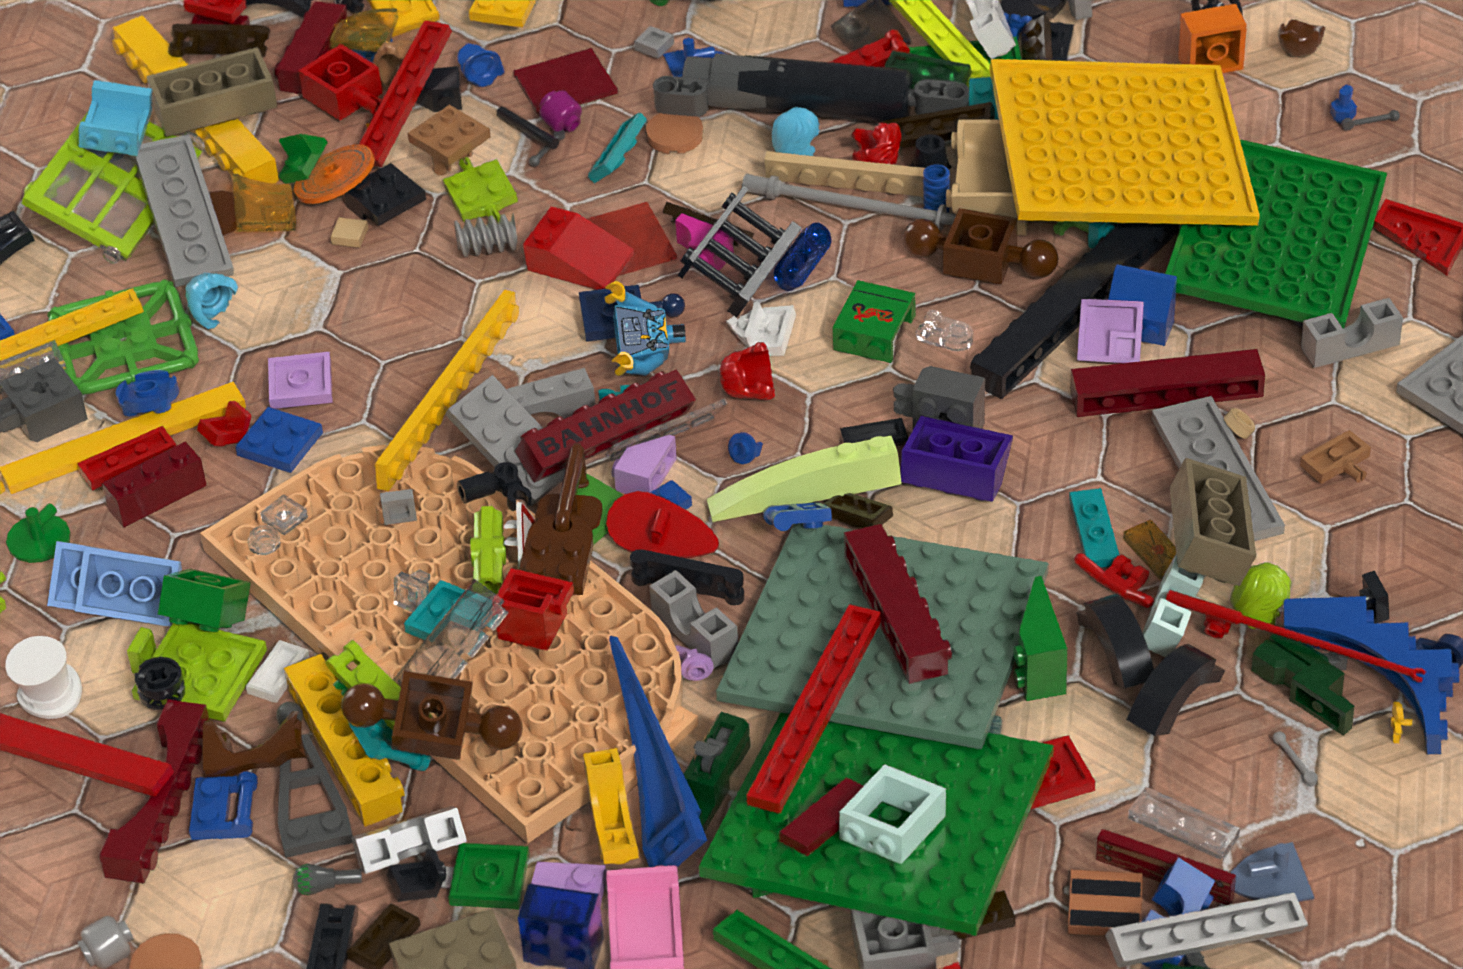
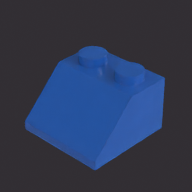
M1116 264L1108 300L1144 302L1141 341L1162 346L1166 345L1175 318L1177 276Z

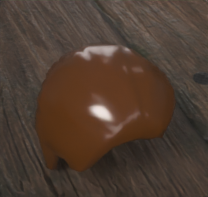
M1290 20L1286 26L1284 23L1281 24L1278 39L1282 49L1287 54L1302 58L1313 54L1322 43L1326 27L1311 25L1298 20Z

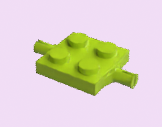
M464 157L465 162L462 158L459 161V166L463 172L443 179L445 189L461 219L465 222L466 219L472 220L477 217L488 216L489 218V216H493L496 219L495 221L499 223V211L506 206L518 202L516 192L500 163L495 159L473 167L470 158Z

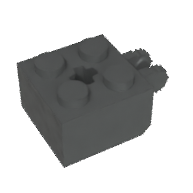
M55 358L0 382L2 400H0V432H8V430L21 427L31 441L39 442L88 420L81 391Z
M929 366L921 370L915 385L898 383V385L893 387L894 397L897 399L894 401V412L913 418V429L921 416L980 429L985 424V378Z

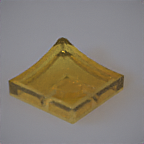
M397 8L367 10L341 20L331 36V48L333 49L343 44L351 50L377 52L382 44L391 40L398 20Z
M233 174V200L237 232L296 231V215L291 184L260 182L239 174Z

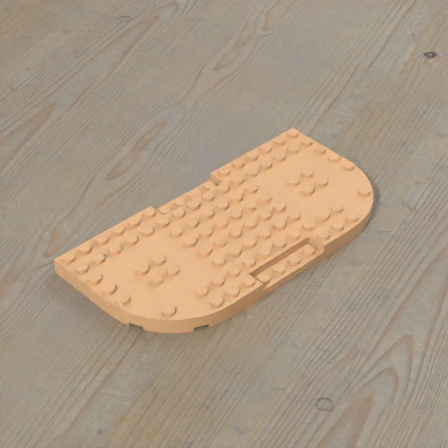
M388 445L362 448L363 453L343 458L340 454H337L306 468L200 533L204 551L233 578L251 582L249 592L317 654L325 652L329 657L332 655L338 656L344 651L343 647L353 640L397 684L400 683L398 679L401 680L403 678L402 674H404V671L432 675L438 666L436 662L440 658L438 661L440 665L434 673L435 676L473 682L469 712L484 714L494 706H507L515 710L522 720L523 732L519 741L511 748L496 750L487 746L482 741L480 735L465 733L460 760L437 756L431 757L527 844L590 801L583 754L617 748L623 773L631 769V763L635 761L634 753L636 748L635 745L632 746L625 703L609 641L610 636L619 638L665 736L671 728V721L677 707H680L682 704L683 681L679 652L671 639L670 631L653 611L591 560L583 595H572L567 604V615L548 651L498 639L495 615L480 633L473 630L469 631L470 629L451 622L434 644L405 632L404 622L440 580L475 593L473 586L474 567H472L470 540L474 538L475 512H478L483 506H493L496 510L502 511L503 536L505 540L508 537L517 538L516 528H504L507 521L517 520L516 510L512 511L508 508L507 497L502 492L496 490L495 494L464 504L458 493L457 482L484 472L455 455L449 458L435 454L433 448L421 447L417 452L415 460L410 462L404 470L402 478L397 480L389 491L377 489L375 462ZM413 489L417 521L385 525L380 493ZM505 545L506 565H503V582L511 568L518 569V546ZM496 596L491 597L490 600L494 601ZM352 661L346 667L352 671L357 665ZM431 713L432 717L436 718V714Z

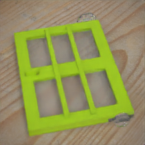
M88 112L80 122H85ZM149 121L142 144L177 136L171 135L166 137L162 128ZM79 123L25 194L21 204L103 249V257L109 263L116 264L120 259L126 262L155 223L134 156L79 147ZM192 132L181 133L179 136L190 134L197 159L199 160L205 150L204 142Z

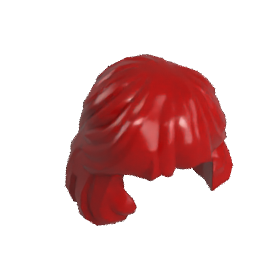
M879 123L874 130L854 129L851 135L860 149L852 153L854 161L896 164L902 136L897 123Z
M757 342L743 351L733 352L722 360L719 369L720 383L727 395L741 399L751 398L758 400H772L775 397L769 350L764 342Z

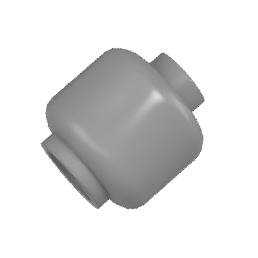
M105 916L82 929V940L77 943L90 967L96 964L98 968L106 969L129 956L130 946L128 942L133 940L134 937L124 920L117 923L112 916Z

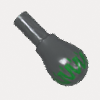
M305 864L296 869L292 882L294 888L300 894L310 896L323 890L334 888L335 885L362 883L361 869L334 871L333 868Z

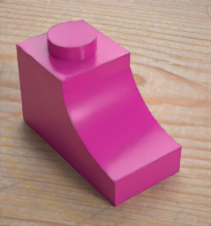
M681 214L675 220L677 243L687 249L692 247L695 250L713 225ZM719 230L713 239L734 253L733 239ZM706 248L699 256L718 271L726 264L725 261Z

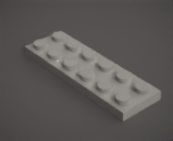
M190 134L141 144L138 156H134L175 287L186 285L194 276L204 272L222 274L224 276L234 275L233 265Z
M1212 396L1152 410L1151 420L1178 469H1180L1184 459L1189 458L1246 477L1254 541L1284 534L1285 524L1231 429L1225 423L1224 417Z

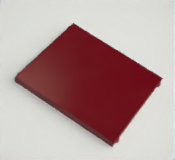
M592 48L513 70L514 77L539 117L540 102L551 91H565L579 105L618 94V88Z

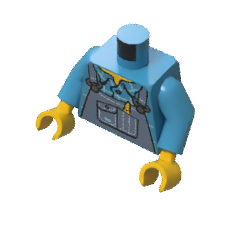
M612 282L605 286L612 293L605 296L604 300L607 304H612L616 301L618 304L615 305L613 315L617 355L611 360L619 364L615 374L621 376L627 372L629 374L647 376L668 359L669 344L686 342L684 324L667 325L664 309L657 308L656 305L625 291L624 286L620 282Z

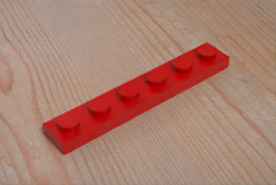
M424 20L359 144L369 147L374 154V166H383L452 33L448 24Z

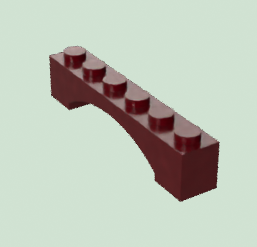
M167 699L156 725L161 746L167 748L165 763L171 764L174 773L156 797L151 796L143 808L130 821L118 830L110 829L99 855L105 878L145 884L150 870H155L158 862V851L161 844H165L168 840L169 825L172 818L177 817L179 814L180 799L183 792L188 791L192 779L191 773L194 766L199 765L202 758L203 725L205 721L212 720L209 719L205 704Z

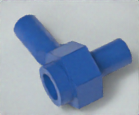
M1344 85L1339 90V97L1330 106V114L1334 121L1339 124L1345 118L1353 119L1356 116L1357 106L1352 100L1353 87L1350 85Z

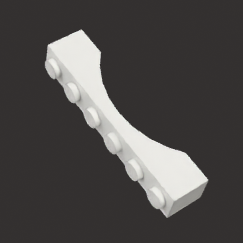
M966 0L973 16V20L970 21L973 32L990 59L1008 53L1016 43L999 0Z

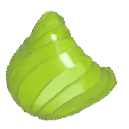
M1264 562L1252 565L1241 585H1234L1230 602L1233 608L1240 611L1242 615L1275 625L1276 619L1280 617L1278 608L1284 604L1285 599H1290L1291 580L1288 574L1275 564Z

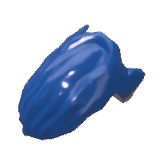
M468 43L459 50L457 59L461 71L471 84L479 87L490 86L498 76L504 75L505 72L501 58L496 52L487 51L479 45Z

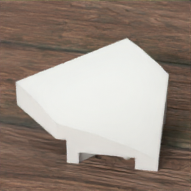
M756 301L753 303L754 305L750 312L740 316L739 319L733 316L726 321L729 328L747 348L757 342H764L769 350V356H784L796 312L793 305L765 307L762 309L760 302Z

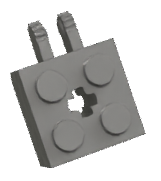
M851 909L852 935L860 969H936V956L954 953L961 946L957 936H953L954 931Z

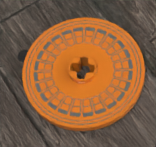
M360 144L344 146L333 150L319 158L308 179L296 181L294 193L301 202L306 204H317L337 198L353 189L369 174L374 166V154L369 147Z

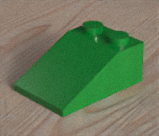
M1042 576L1034 578L1019 629V645L1014 646V656L1018 668L1013 670L1014 681L1017 689H1023L1026 701L1066 694L1068 648Z

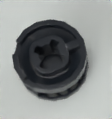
M154 657L146 660L139 666L140 670L138 673H135V684L138 688L139 699L143 705L150 709L162 710L165 705H162L161 700H182L185 695V683L182 669L178 662L172 658Z

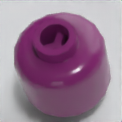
M551 91L541 100L539 105L540 118L553 131L559 132L564 130L572 132L580 125L582 107L567 92Z

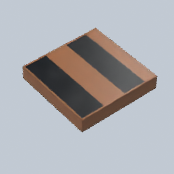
M1071 869L1068 934L1105 936L1111 928L1140 923L1143 873Z

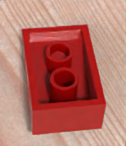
M553 206L549 208L523 243L528 271L596 290L606 289L605 286L614 282L634 255L633 248L580 214Z

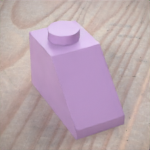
M667 435L627 447L621 458L616 459L612 467L615 489L620 493L627 494L635 491L652 492L659 488L677 459L675 436Z

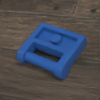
M820 502L771 505L764 509L762 515L766 523L773 525L780 531L790 529L792 524L803 523V528L823 527V522L832 521L831 508Z
M246 771L238 776L196 778L189 829L191 840L246 838L252 834L253 822L250 819L253 791L257 789L258 777L255 773ZM231 793H239L237 817L233 821L228 822Z

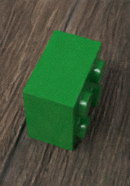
M192 568L164 575L158 614L169 617V622L187 625L189 622L200 624L199 629L210 632H218L219 628L222 627L231 628L232 624L245 620L251 582Z

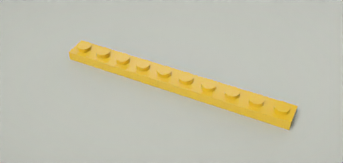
M504 290L375 462L377 489L389 491L395 482L402 478L408 464L415 460L419 449L429 441L430 435L436 426L442 423L447 410L456 403L460 393L467 389L469 381L475 373L480 371L485 359L492 355L494 347L500 339L502 340L505 337L509 326L516 322L519 315V306L516 305L515 292Z

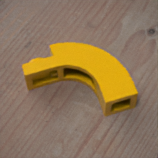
M617 748L583 754L590 805L601 860H603L604 864L612 863L619 865L633 859H638V846L631 824L622 764Z

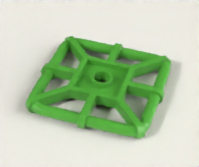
M163 279L161 282L133 287L138 298L153 295L142 307L143 313L87 334L90 336V341L74 345L65 343L53 349L55 359L59 361L61 367L81 391L82 396L116 388L125 380L128 385L136 381L134 375L142 372L164 370L171 374L187 368L192 369L196 366L199 358L198 349L190 328L192 322L189 315L184 311L179 293L174 287L173 282ZM129 289L117 292L108 290L104 291L105 295L53 307L48 312V321ZM168 299L174 316L173 320L151 325L150 319ZM179 333L185 350L182 352L157 344L156 338ZM95 354L96 361L81 378L77 377L72 360ZM154 357L168 361L137 369L135 362ZM127 364L129 372L98 379L106 369Z

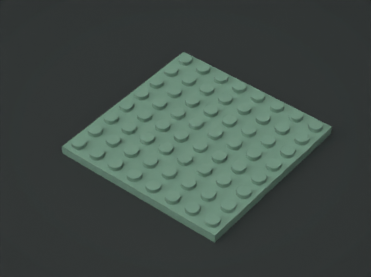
M803 523L793 524L716 690L717 701L786 714L792 712L848 605L871 609L845 559L844 532L852 531L853 529L823 525L820 528H803ZM893 536L898 556H903L906 561L909 577L914 576L916 579L918 594L920 597L926 598L931 618L937 619L942 639L949 641L952 659L948 660V675L909 684L879 626L829 721L982 749L1015 663L1014 646L1019 645V629L1034 578L1042 576L1045 583L1049 563Z

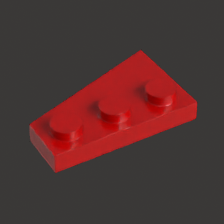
M1385 199L1375 217L1374 228L1446 276L1449 274L1463 248L1462 222Z

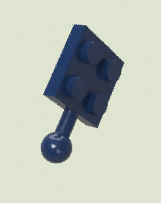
M639 285L624 286L625 291L641 298ZM609 289L579 292L586 342L615 338L613 315L615 305L618 304L617 301L612 304L605 302V296L612 293ZM676 293L666 295L662 301L649 302L656 305L657 308L664 309L666 316L672 318L680 316L685 309L684 299Z

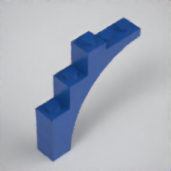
M1366 596L1284 600L1285 629L1411 669L1423 668L1426 671L1425 675L1416 674L1418 677H1422L1423 681L1416 682L1408 675L1360 661L1385 676L1402 692L1414 709L1424 732L1427 755L1441 754V740H1448L1447 719L1440 720V712H1447L1446 697H1453V683H1459V662L1452 663L1451 649L1416 650V636H1409L1408 622L1374 623V610H1367Z

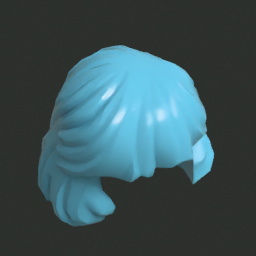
M794 107L778 116L773 123L772 146L775 152L813 156L816 150L814 146L810 145V142L819 134L818 126L820 123L817 116L813 112L799 107Z
M204 272L194 276L186 284L185 296L189 310L195 320L207 329L215 328L220 322L212 320V318L221 311H226V308L229 306V300H232L233 293L234 295L236 294L238 286L233 278L222 274Z

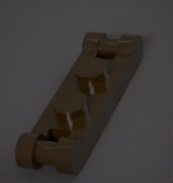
M174 24L171 28L173 40L169 43L168 53L175 57H182L185 54L229 55L258 47L263 58L267 52L265 41L269 39L270 29L263 25ZM254 38V42H247V39Z

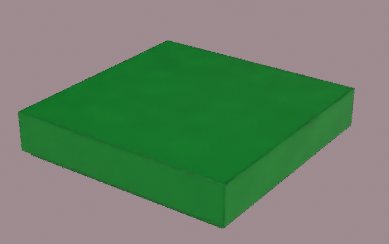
M459 844L448 897L449 905L520 909L530 855L529 846Z

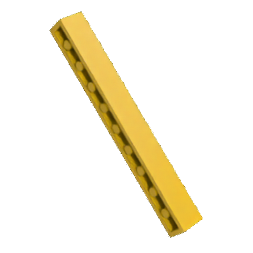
M143 15L113 27L115 39L112 40V44L116 53L126 59L130 69H135L144 84L148 83L146 76L188 65L182 57H175L168 53L169 43ZM239 119L227 120L208 127L190 130L193 138L204 145L209 156L213 155L217 159L220 168L223 171L227 170L235 185L241 186L248 195L279 181L275 158Z

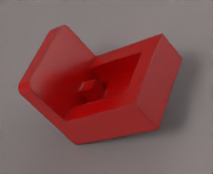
M229 401L225 416L200 419L197 431L214 446L222 447L226 444L239 443L248 431L251 414L236 401Z

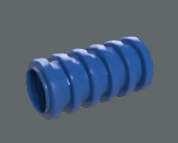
M930 165L923 171L924 209L937 211L941 204L946 205V191L950 189V171L943 165ZM946 205L947 213H950V207Z

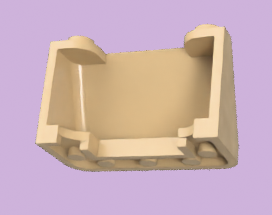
M999 119L958 120L957 132H952L951 137L952 150H957L958 155L956 181L952 184V189H947L946 191L947 207H952L953 214H957L959 208L1017 218ZM1018 220L1017 236L1027 235V220Z

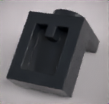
M1375 570L1363 574V589L1359 590V597L1366 596L1367 610H1374V623L1388 620V593Z

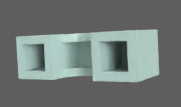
M1177 555L1163 576L1142 632L1148 649L1163 657H1166L1176 648L1183 637L1191 615L1188 609L1166 600L1168 591L1173 590L1195 597L1205 575L1190 573L1183 568H1179L1177 565Z

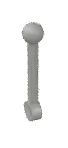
M1281 731L1275 732L1272 737L1273 742L1281 745L1304 775V784L1311 787L1315 786L1318 781L1317 774L1309 771L1286 742V735Z

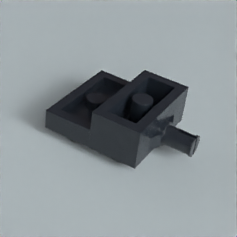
M392 163L368 174L357 186L344 193L347 208L362 220L369 217L378 226L426 200L425 190Z

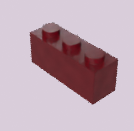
M185 441L103 482L102 486L108 510L125 528L207 486L201 458Z

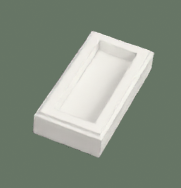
M279 640L247 683V694L277 703L288 688L284 668L310 658L308 649Z

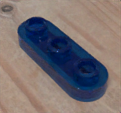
M815 222L805 227L776 265L774 278L781 289L793 291L802 286L830 248L832 242L831 234L823 224Z

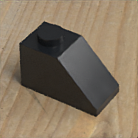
M458 66L433 68L415 103L432 112H439L448 105L462 110Z

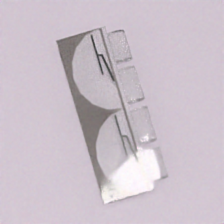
M724 398L612 445L605 455L607 459L613 462L621 458L627 447L662 436L678 435L689 430V425L692 428L713 420V415L719 413L728 403Z
M474 579L393 680L401 687L404 671L456 679L468 664L460 657L462 653L465 652L473 658L489 638L482 631L484 626L486 625L494 632L509 614L501 607L505 601Z

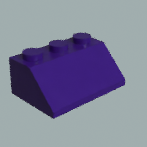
M921 416L902 449L901 482L912 484L916 487L940 490L948 494H959L973 497L976 500L993 502L1002 485L1013 435Z

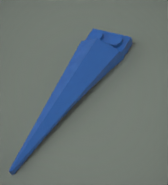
M610 636L609 641L625 703L632 746L635 745L636 748L634 760L640 802L642 849L649 867H678L707 841L699 820L701 810L619 638Z

